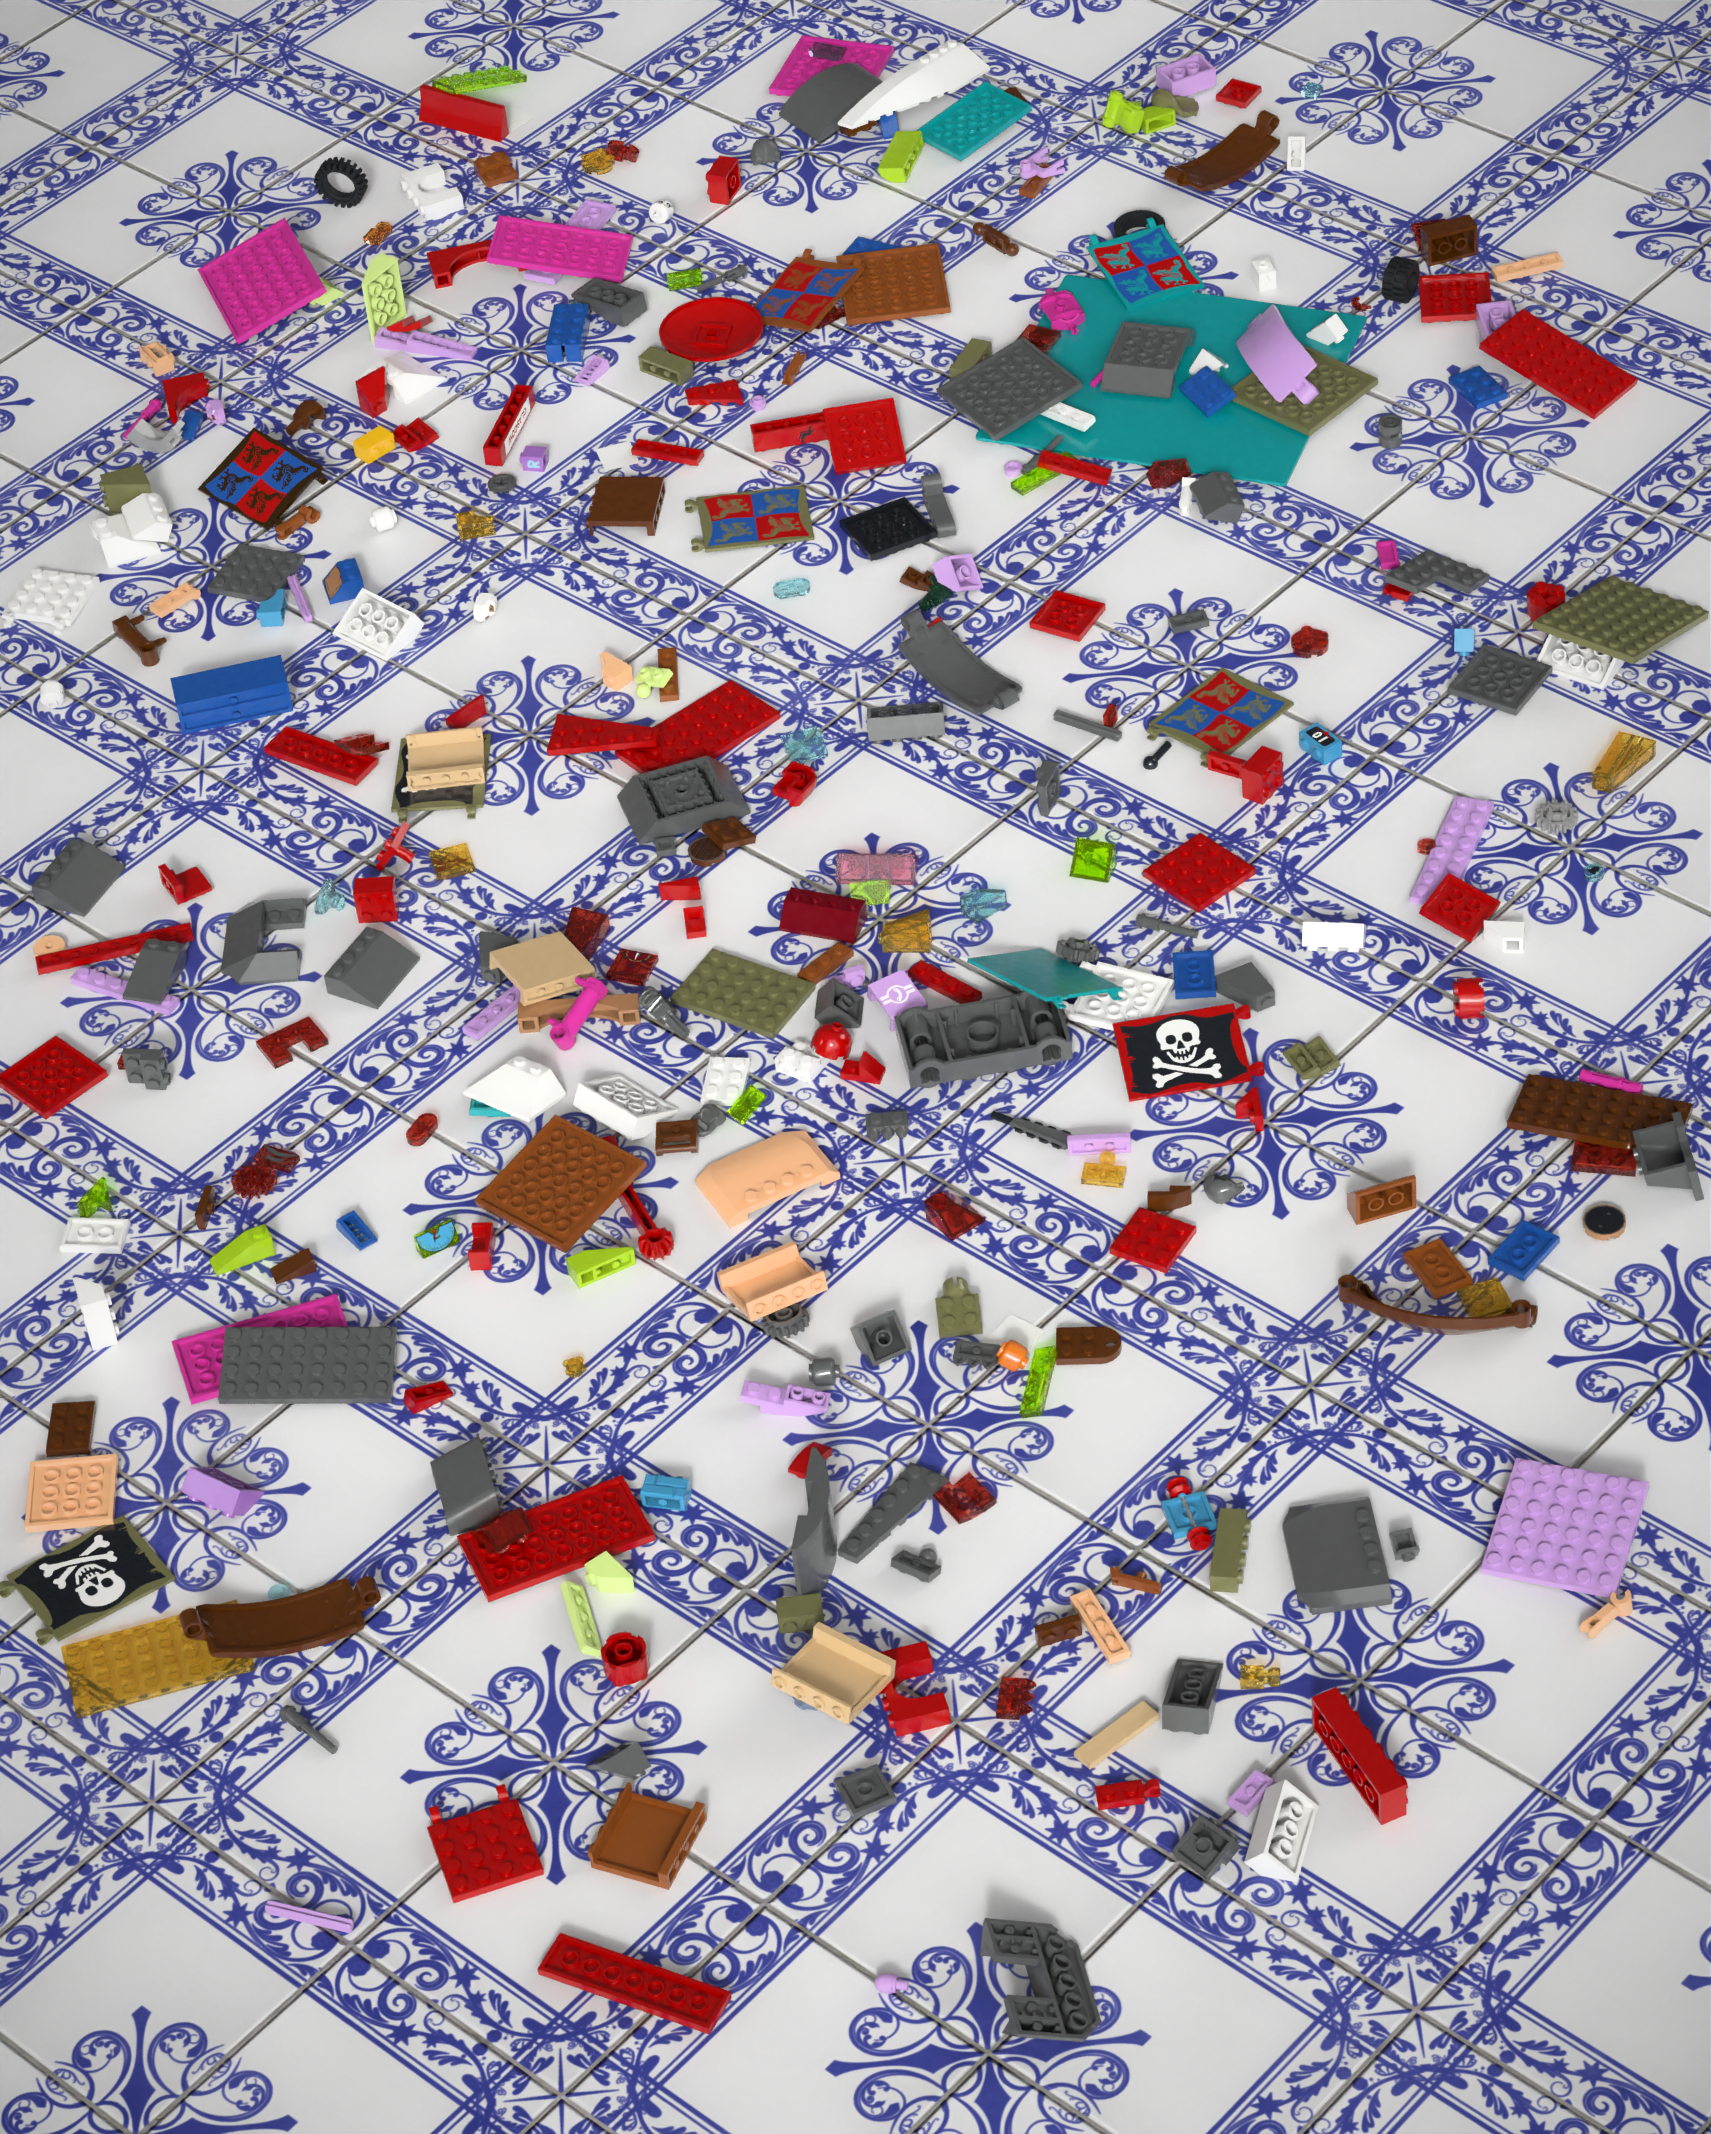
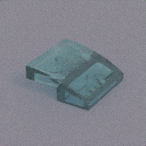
M817 726L780 735L790 763L792 761L804 763L828 757V750Z

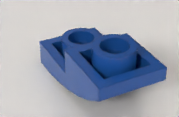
M191 410L186 411L182 418L185 424L181 428L183 430L181 439L194 441L197 430L201 428L205 416L204 413Z

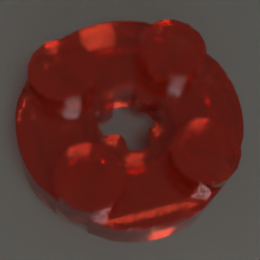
M610 140L605 150L606 153L614 156V160L619 162L628 160L636 163L639 155L638 148L629 144V147L625 146L624 142L619 140Z
M1303 626L1300 631L1291 637V647L1294 654L1302 658H1311V655L1316 654L1317 657L1322 656L1329 648L1328 633L1312 629L1310 626Z

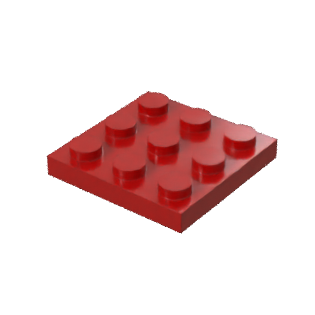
M1055 590L1029 622L1030 628L1080 642L1106 610L1105 603Z
M1448 873L1420 908L1419 914L1472 943L1484 927V920L1489 921L1499 908L1501 902Z
M1139 1207L1110 1246V1254L1167 1274L1196 1234V1226Z

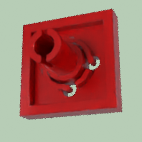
M403 821L400 827L395 826L390 834L392 838L387 837L383 844L384 850L381 849L376 857L378 860L375 866L376 869L382 871L394 855L410 864L416 853L401 845L410 824Z

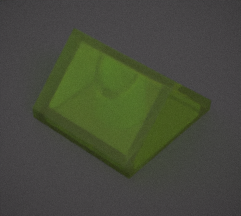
M1077 837L1070 877L1108 883L1117 866L1115 844Z

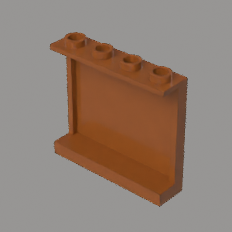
M628 1782L624 1790L619 1792L614 1808L609 1810L607 1821L604 1826L600 1827L595 1843H592L588 1849L591 1868L669 1890L707 1820L705 1804L696 1801L693 1808L690 1809L633 1793L632 1785Z

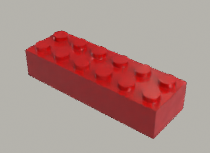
M1335 1687L1311 1697L1313 1729L1379 1823L1384 1825L1407 1815L1406 1804H1408V1798L1406 1796V1789L1408 1784L1403 1775L1400 1776L1394 1762L1385 1756L1382 1745L1379 1742H1375L1369 1727H1365L1361 1722L1359 1713L1356 1710L1353 1711L1350 1707L1347 1696L1341 1694L1338 1688Z

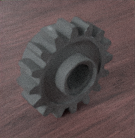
M794 1303L763 1316L762 1325L766 1336L770 1335L771 1338L778 1336V1339H781L783 1336L790 1338L792 1334L797 1336L799 1331L804 1332V1327H809L808 1322H810L806 1308H801V1305Z

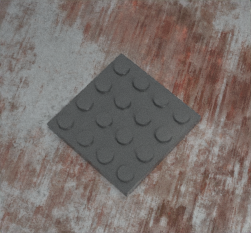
M239 544L208 585V593L256 602L266 601L274 596L277 589H285L287 587L288 576L297 573L305 562L304 555Z
M1484 644L1448 686V694L1517 716L1550 676L1553 666Z

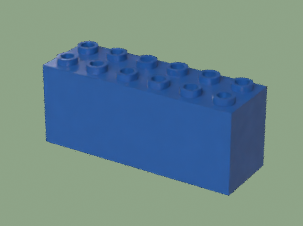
M281 655L170 678L182 734L293 711Z

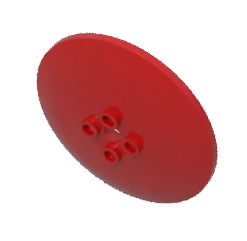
M709 297L690 301L672 310L660 325L659 337L662 346L671 354L694 362H715L733 358L752 348L761 338L764 325L761 314L752 305L734 298Z

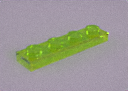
M1067 451L1059 454L1066 457L1077 459ZM1036 467L1012 481L1011 488L1023 496L1059 476L1061 473Z
M1054 1345L1034 1350L1019 1412L1023 1419L1043 1415L1058 1353Z

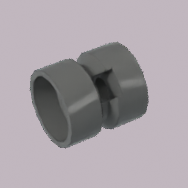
M1392 414L1382 416L1378 421L1379 445L1385 449L1398 448L1402 445V419Z

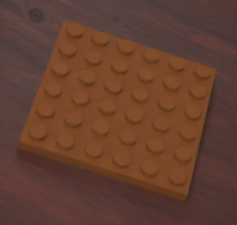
M939 243L836 256V261L840 264L853 265L857 256L863 257L861 262L865 263L864 272L842 296L847 326L951 313Z
M554 1115L474 1201L480 1208L554 1248L567 1253L641 1174L647 1165L644 1160Z

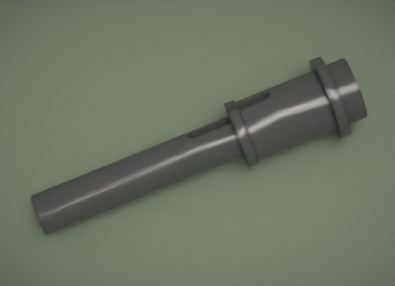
M739 264L736 268L725 271L724 275L697 285L696 290L701 292L725 281L731 282L741 276L744 278L748 274L747 268L744 264Z
M1057 435L1043 450L1052 452L1063 441L1062 436ZM1042 451L1039 455H1035L1027 464L1022 465L1021 472L1025 477L1034 475V471L1038 468L1037 464Z
M1145 913L1138 914L1135 925L1140 929L1144 927L1158 932L1164 930L1196 939L1199 934L1197 930L1165 923L1161 919L1146 916Z
M286 1705L281 1709L279 1715L283 1722H288L299 1732L303 1731L331 1754L337 1752L338 1747L308 1724L309 1720L300 1715L294 1706Z

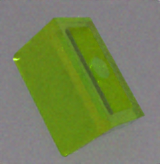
M695 268L667 273L666 282L669 292L693 288L702 284L701 269Z
M889 880L849 883L850 898L866 900V906L889 904L891 902Z

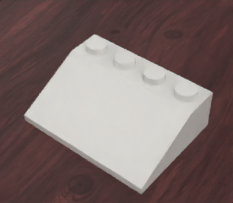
M362 588L332 634L384 661H388L417 637L425 623L414 613Z
M1551 634L1548 635L1537 658L1538 662L1553 666L1551 674L1601 690L1606 688L1625 662Z
M621 1074L578 1083L573 1103L582 1113L591 1115L597 1122L604 1123L612 1131L619 1132L624 1135L625 1139L630 1141L646 1137L656 1129L657 1122H666L678 1113L676 1107Z

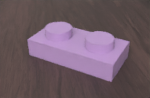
M1254 1770L1227 1800L1228 1806L1248 1816L1263 1800L1266 1788L1275 1784V1780Z

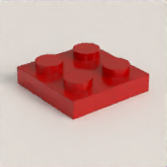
M1231 79L1216 95V101L1246 109L1262 92V88L1259 85Z

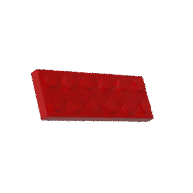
M287 726L264 747V752L267 755L357 786L378 765V759L373 756Z

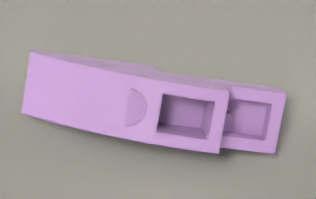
M744 1380L739 1401L761 1406L760 1412L809 1416L827 1412L831 1393L788 1384L787 1389Z

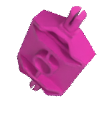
M1047 288V295H1043L1039 301V309H1043L1051 322L1052 330H1070L1072 335L1078 334L1079 331L1076 327L1085 321V313L1073 294L1066 290L1054 292L1052 288Z

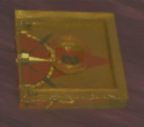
M466 843L428 852L437 881L476 872Z

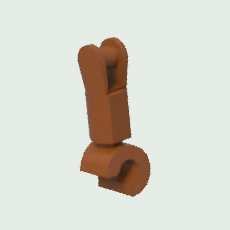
M302 504L297 514L275 527L276 532H278L277 538L279 540L286 539L294 531L306 524L305 521L310 524L316 523L320 518V512L311 506L306 507Z

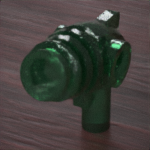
M935 574L929 577L933 585L929 586V592L919 602V607L924 612L937 607L947 598L953 596L951 589L941 585L937 581Z

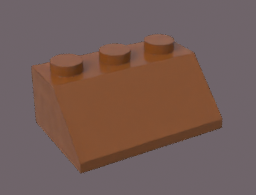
M1415 1175L1405 1176L1347 1193V1209L1356 1225L1415 1209L1416 1177Z

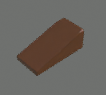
M306 1248L270 1268V1271L277 1285L316 1272V1266L309 1248Z

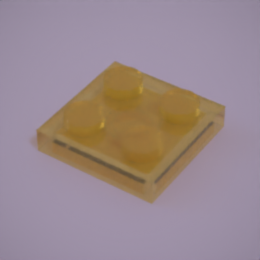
M1498 1278L1457 1289V1296L1469 1317L1496 1316L1511 1308L1512 1305Z

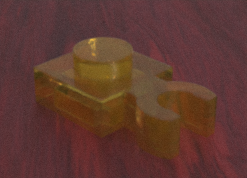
M1241 1665V1689H1264V1684L1279 1687L1280 1678L1278 1677L1281 1675L1280 1668L1273 1667L1269 1670H1264V1665Z

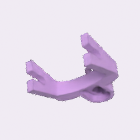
M1045 146L1029 158L1020 161V176L1024 179L1036 175L1045 178L1065 173L1064 167L1057 169V167L1064 165V160L1061 158L1048 168H1041L1036 165L1037 163L1049 161L1048 155L1041 157V155L1048 153V147Z

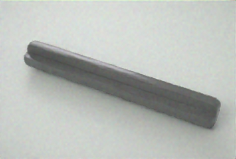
M1056 710L1053 715L1055 721L1116 742L1122 738L1120 730L1061 710Z

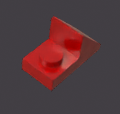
M703 906L683 908L687 939L707 937Z
M863 1051L860 1061L845 1060L840 1072V1078L880 1085L886 1069L869 1053Z
M1253 1087L1236 1103V1118H1249L1250 1124L1254 1123L1256 1132L1264 1131L1263 1112L1258 1087Z

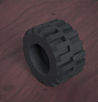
M1394 256L1390 260L1382 281V293L1385 299L1404 304L1410 302L1419 283L1420 269L1416 260Z

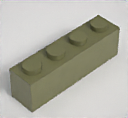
M1220 1508L1210 1569V1591L1238 1593L1239 1584H1243L1244 1570H1241V1567L1246 1566V1553H1244V1549L1248 1550L1249 1536H1246V1533L1251 1532V1519H1247V1509Z

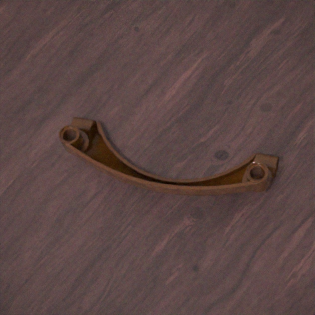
M1343 1275L1338 1279V1298L1341 1302L1346 1304L1352 1303L1382 1318L1420 1332L1438 1335H1463L1508 1327L1524 1329L1527 1327L1532 1328L1537 1320L1538 1306L1531 1305L1524 1299L1515 1300L1511 1308L1496 1316H1435L1386 1305L1374 1295L1369 1286L1363 1283V1280H1357L1353 1275Z

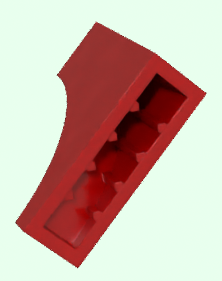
M203 372L162 380L171 424L178 421L179 414L185 406L197 399L208 396L207 389H210L208 378L204 379Z

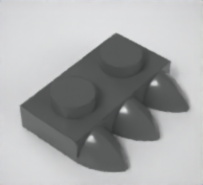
M907 1110L866 1114L868 1138L875 1142L881 1133L883 1138L890 1140L894 1132H896L899 1138L904 1139L908 1134Z
M957 1340L953 1361L957 1367L963 1363H968L971 1368H974L979 1364L988 1370L992 1366L997 1365L998 1357L996 1354L1000 1349V1345Z

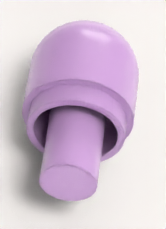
M879 1974L874 1982L875 1988L881 1993L893 1994L897 1993L898 1990H908L909 1981L899 1980V1976L895 1974Z

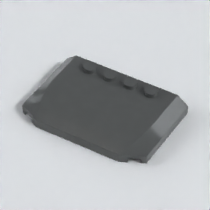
M1369 1497L1289 1508L1282 1525L1283 1536L1297 1599L1301 1604L1305 1603L1309 1607L1312 1615L1392 1604L1390 1582Z

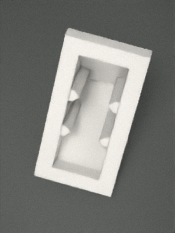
M1288 137L1287 171H1304L1306 138Z

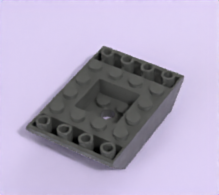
M709 756L635 775L617 795L620 806L639 845L653 842L654 839L671 837L702 828L703 824L712 821L723 820L729 817L740 818L750 814V810L728 766Z

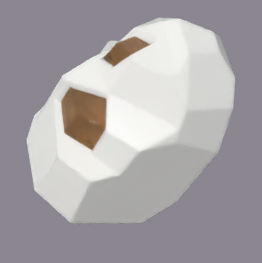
M480 593L476 597L473 610L474 620L483 622L495 614L498 605L496 596L492 593Z

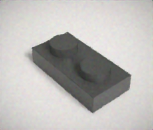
M1204 609L1168 617V625L1172 633L1177 634L1208 627L1209 619Z

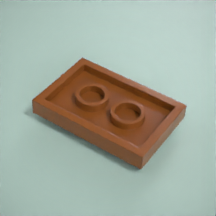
M1441 1238L1402 1253L1403 1261L1434 1300L1473 1284V1278Z

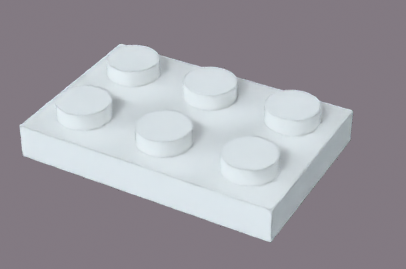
M710 1057L700 1099L701 1105L713 1103L717 1106H739L743 1102L751 1066L750 1058Z

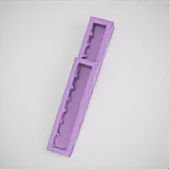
M381 327L375 335V348L472 361L478 351V347L413 330L411 334L388 331L387 328Z

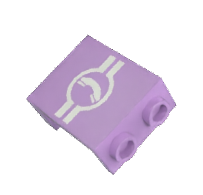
M903 969L868 985V999L871 1002L875 1000L879 1002L891 1019L890 1030L892 1032L895 1031L894 1016L900 1015L911 1007L921 1006L928 1009V1003Z

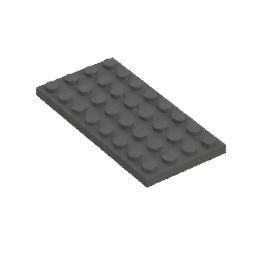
M226 1327L218 1396L219 1404L392 1403L397 1327Z

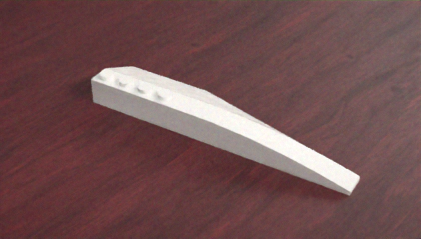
M953 39L948 40L900 69L875 87L838 122V125L854 129L868 124V120H879L880 116L884 114L886 116L893 115L895 110L901 112L918 106L919 102H929L931 97L936 96L940 98L944 96L945 92L949 94L954 93L990 71V66L964 44Z

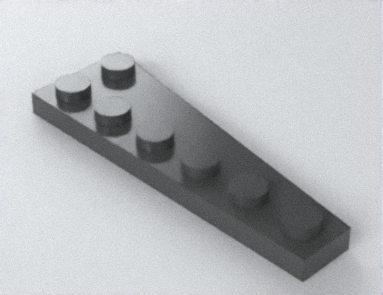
M910 1462L840 1546L838 1556L858 1564L879 1543L888 1538L896 1526L904 1524L906 1518L912 1512L916 1513L927 1499L931 1500L948 1485V1478Z

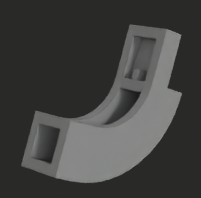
M141 419L126 438L146 451L165 453L172 450L181 440L183 432L181 428L185 423L179 419L171 429L162 431L155 429L144 419Z

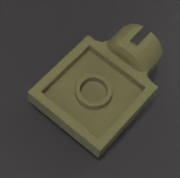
M952 1277L947 1279L943 1283V1296L935 1298L939 1337L947 1338L983 1334L978 1293L972 1294L969 1292L968 1283L964 1278L957 1277L956 1286H953Z

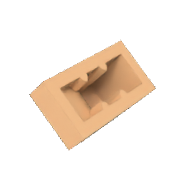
M606 651L600 654L603 682L607 687L619 691L633 681L631 665Z

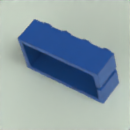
M554 304L545 344L548 362H564L562 346H565L567 362L583 361L591 322L588 304Z

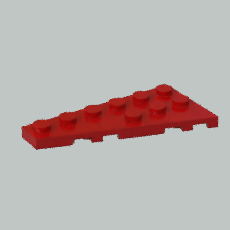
M557 714L547 753L548 756L656 747L658 746L661 733L659 728Z

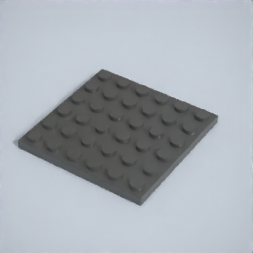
M1021 337L936 390L941 398L994 441H997L1067 397L1075 394L1083 388L1081 381L1026 338Z

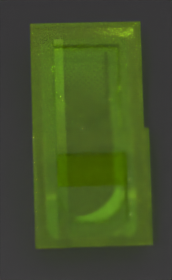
M750 1084L727 1111V1114L741 1125H744L767 1096Z

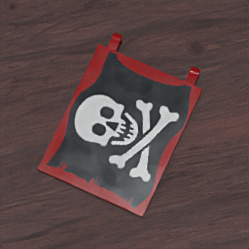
M1234 1003L1112 1023L1129 1102L1251 1082V1075L1263 1076L1265 1074V1067L1262 1061L1255 1062L1250 1066L1248 1064L1238 1018L1243 1020L1251 1018L1250 1006L1242 1005L1235 1009Z

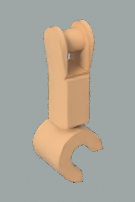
M1627 1589L1625 1591V1598L1621 1600L1617 1599L1615 1592H1612L1610 1595L1611 1604L1608 1602L1598 1612L1584 1620L1579 1630L1582 1633H1588V1637L1593 1639L1617 1616L1625 1617L1633 1612L1631 1591Z

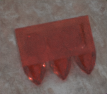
M1002 1677L996 1719L1020 1720V1716L1032 1712L1033 1709L1025 1703L1033 1700L1035 1696L1027 1691L1036 1687L1037 1684L1026 1678Z

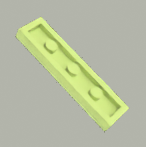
M565 1580L560 1585L576 1636L580 1652L598 1658L601 1655L602 1646L584 1588L581 1585Z

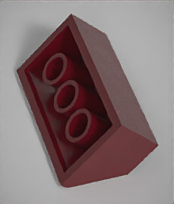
M791 887L784 899L779 931L854 944L867 920L866 900Z

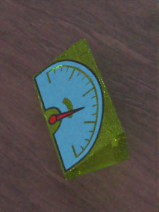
M451 1218L413 1235L416 1251L423 1259L460 1242Z

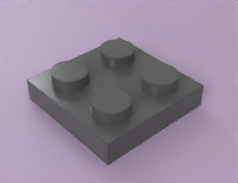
M877 1764L834 1781L836 1790L854 1820L897 1803L896 1795Z

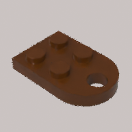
M1102 1326L1056 1328V1365L1105 1364L1115 1360L1121 1353V1337L1111 1328ZM1109 1343L1116 1344L1115 1346H1112V1347L1106 1346V1345L1109 1344Z

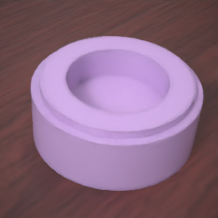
M1010 461L1005 464L1004 470L1007 476L1017 477L1022 474V464L1020 462Z

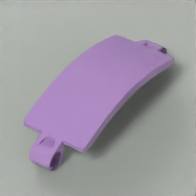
M1272 304L1263 314L1259 313L1247 326L1248 330L1236 341L1237 347L1248 366L1275 400L1279 403L1282 402L1292 391L1303 404H1309L1320 392L1305 377L1317 364L1291 332L1277 307Z

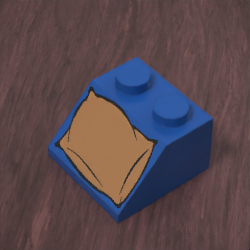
M355 558L337 562L322 580L330 605L355 599L361 589L364 588L363 579Z

